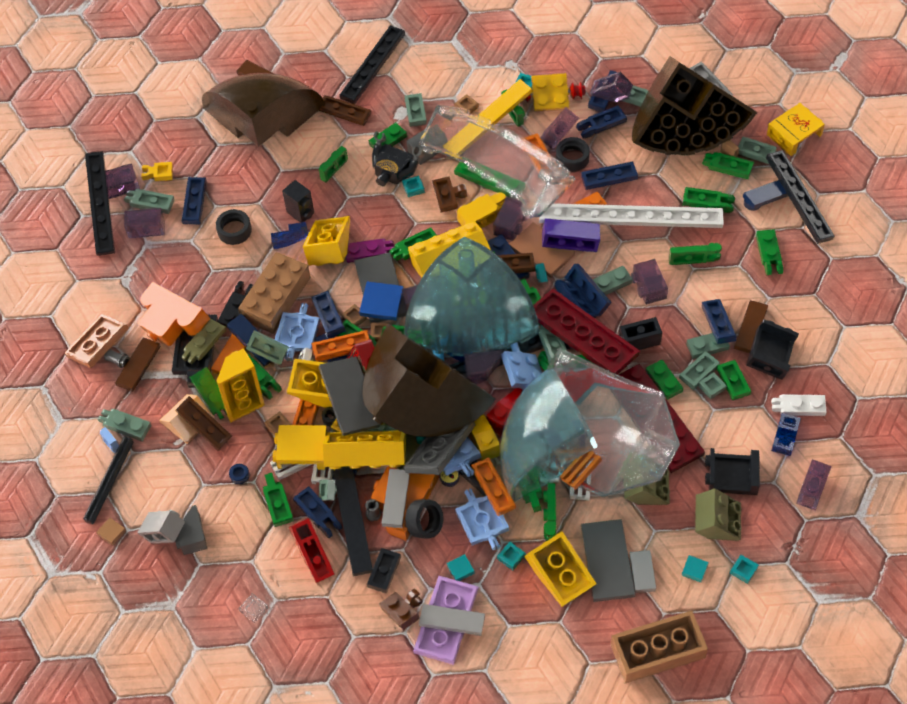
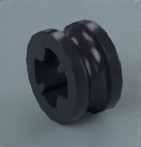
M327 407L322 411V420L326 426L331 427L336 416L333 407ZM331 414L334 418L330 419L328 415Z

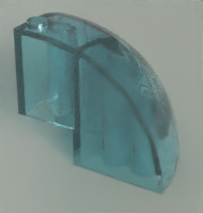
M465 236L442 252L423 275L411 299L404 329L405 335L424 348L435 350L436 354L452 352L454 356H468L467 352H479V355L493 353L494 349H509L511 344L518 341L523 343L539 333L534 306L516 274L494 252Z
M552 367L538 375L522 391L514 402L504 424L500 446V465L505 487L514 502L553 481L555 478L560 477L564 472L562 466L597 447L590 428Z

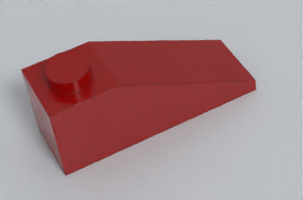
M516 388L497 402L486 415V419L493 431L503 437L533 401H529L525 390Z
M306 518L289 526L295 543L315 583L335 575L310 519Z

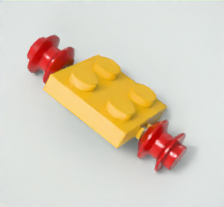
M566 73L535 75L531 77L533 92L524 100L529 103L531 98H533L534 111L569 109L568 95L573 100L576 96L582 99V96H585V85H582L580 82L578 86H575L572 82L569 90Z

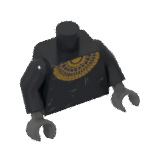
M376 131L374 133L376 144H374L372 152V167L375 169V175L378 177L376 179L377 184L382 187L388 181L399 184L402 180L413 176L419 164L418 160L425 156V151L421 149L417 155L419 150L417 146L412 149V154L385 143L382 146V142L386 140V135L383 133L382 138L378 139L379 132Z

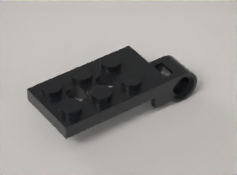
M207 314L212 320L217 322V315ZM183 330L176 339L172 374L187 375L188 388H196L189 377L205 367L211 373L214 346L200 361L196 360L193 364L188 363V360L182 359V355L185 353V346L195 335H188Z

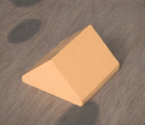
M187 394L159 420L161 424L186 444L198 432L175 410L188 396L196 401L210 416L215 418L197 395Z

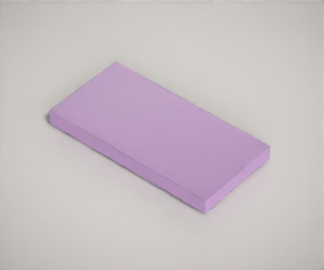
M438 576L429 605L472 611L478 586ZM421 626L413 653L454 665L464 633Z

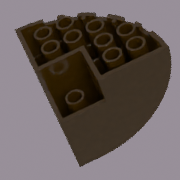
M669 56L641 104L632 130V141L644 149L664 153L665 155H693L698 152L712 150L725 141L731 140L735 134L743 130L752 121L758 112Z
M252 73L236 76L217 84L202 96L204 110L237 138L244 134L258 147L278 130L288 137L317 113L321 106H325L322 96L308 85L287 76L271 73Z
M390 324L383 331L372 352L366 368L362 390L364 404L374 415L372 418L380 425L386 423L400 432L422 437L441 436L458 431L477 420L496 400V398L484 389H481L462 373Z

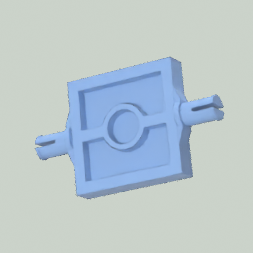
M301 303L299 312L282 313L274 340L289 346L285 356L287 361L293 360L295 351L302 352L305 348L312 349L311 343L316 338L320 318L306 314L309 307L306 303L305 305Z
M512 342L510 344L512 351H504L501 354L511 387L525 390L529 401H533L537 398L534 390H543L546 386L545 379L536 354L523 353L519 349L518 342Z
M468 437L444 468L443 472L446 475L459 470H463L467 477H470V474L471 476L474 474V470L469 465L481 458V454Z
M470 488L469 491L467 489L464 493L469 501L465 505L456 508L455 511L471 545L489 541L492 550L499 549L500 545L496 537L509 531V526L504 516H497L487 496L476 498L472 489Z

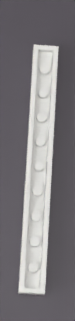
M540 203L539 223H544L545 218L600 225L723 228L724 225L723 208Z

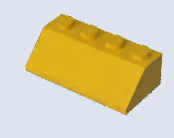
M475 221L408 247L412 266L425 284L454 273L457 269L476 263L477 257L493 256L482 229Z
M244 348L232 352L225 358L217 379L230 423L265 406L255 366Z
M398 430L362 431L342 436L341 432H327L323 442L324 467H329L330 469H340L342 466H349L351 469H358L361 466L380 468L381 465H389L392 468L401 467V465H405L406 433Z

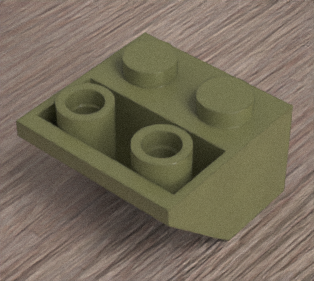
M642 454L623 462L625 499L637 505L670 504L668 467Z
M715 488L697 494L695 532L708 539L741 540V503Z

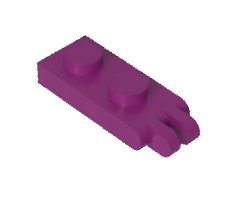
M382 238L348 243L346 261L350 263L354 262V260L390 253V250L394 248V241H386V239Z

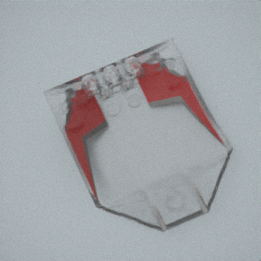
M559 347L503 444L502 449L539 469L545 470V472L551 475H558L560 478V475L584 448H557L567 450L561 473H558L557 469L562 454L551 451L547 465H542L547 449L529 440L535 431L534 428L584 427V448L587 447L590 451L599 455L602 461L579 487L599 496L608 497L661 481L680 443L663 392L616 375ZM524 428H530L524 439ZM524 444L530 445L533 449H528ZM591 459V461L585 466V469L594 459ZM555 460L557 461V466L550 467L549 462ZM579 473L572 482H574L581 473Z

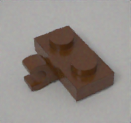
M449 176L432 180L440 212L458 209L456 197H467L465 184L452 187Z
M412 589L407 594L405 600L395 592L379 603V605L402 630H405L420 619L418 613L413 608L421 605L423 600L419 597L420 593L416 589Z

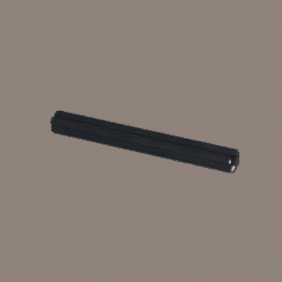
M123 437L83 517L86 523L93 524L134 443L132 438Z

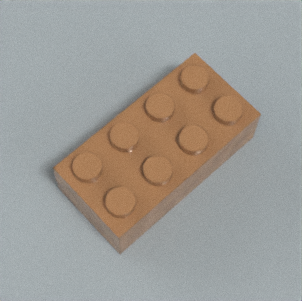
M276 252L238 307L239 313H242L252 325L274 334L279 326L282 313H288L311 278L309 266Z
M693 611L614 634L611 637V647L625 683L705 659L708 651Z

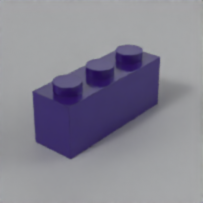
M545 218L542 229V247L597 252L600 243V224Z

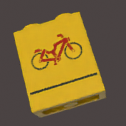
M798 103L768 124L766 135L792 156L796 153L800 142L814 133L819 137L822 136L825 124L807 107Z

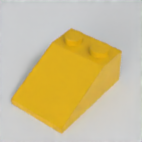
M350 216L315 220L303 245L308 266H322L328 263L339 264L344 261L348 250Z
M294 359L287 394L324 408L332 407L319 370V365L324 364V362Z
M563 531L524 556L535 574L561 607L596 585L595 580Z

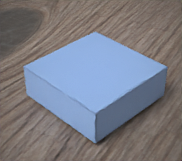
M104 427L100 430V435L110 450L116 453L119 447L117 440Z

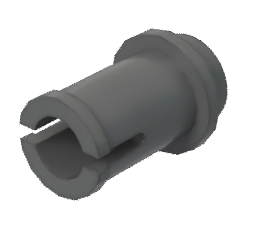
M111 349L104 355L106 361L115 363L120 368L125 367L130 359L127 354H120Z
M374 499L368 500L365 505L367 509L365 513L366 518L370 521H377L382 514L378 502L375 503Z

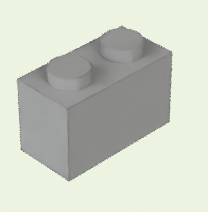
M174 510L148 512L137 533L152 544L174 543L185 521Z

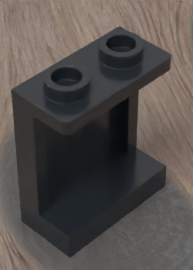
M763 320L757 327L746 366L782 380L789 372L791 365L788 363L794 342L798 338L799 333L790 328L777 325L772 321Z
M715 448L710 449L709 455L705 457V467H709V473H705V485H709V490L715 488L726 494L758 495L760 487L759 450H751L750 455L717 454L715 453Z

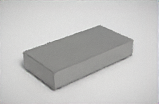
M650 550L630 552L635 593L656 591Z

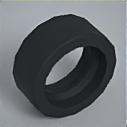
M569 137L563 139L557 145L556 162L563 170L569 172L580 171L589 163L590 148L584 140L577 137ZM569 149H576L583 153V157L569 160L562 153Z
M237 209L227 210L217 218V234L224 243L230 245L241 244L250 237L252 232L251 223L245 212ZM232 221L244 223V227L236 233H227L223 230L224 226Z
M419 499L409 505L405 517L409 533L413 537L426 539L433 538L439 534L443 526L444 517L443 511L436 501ZM424 508L429 513V523L425 530L420 525V515Z

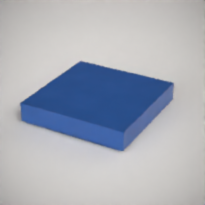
M367 281L359 311L360 316L397 321L404 287Z

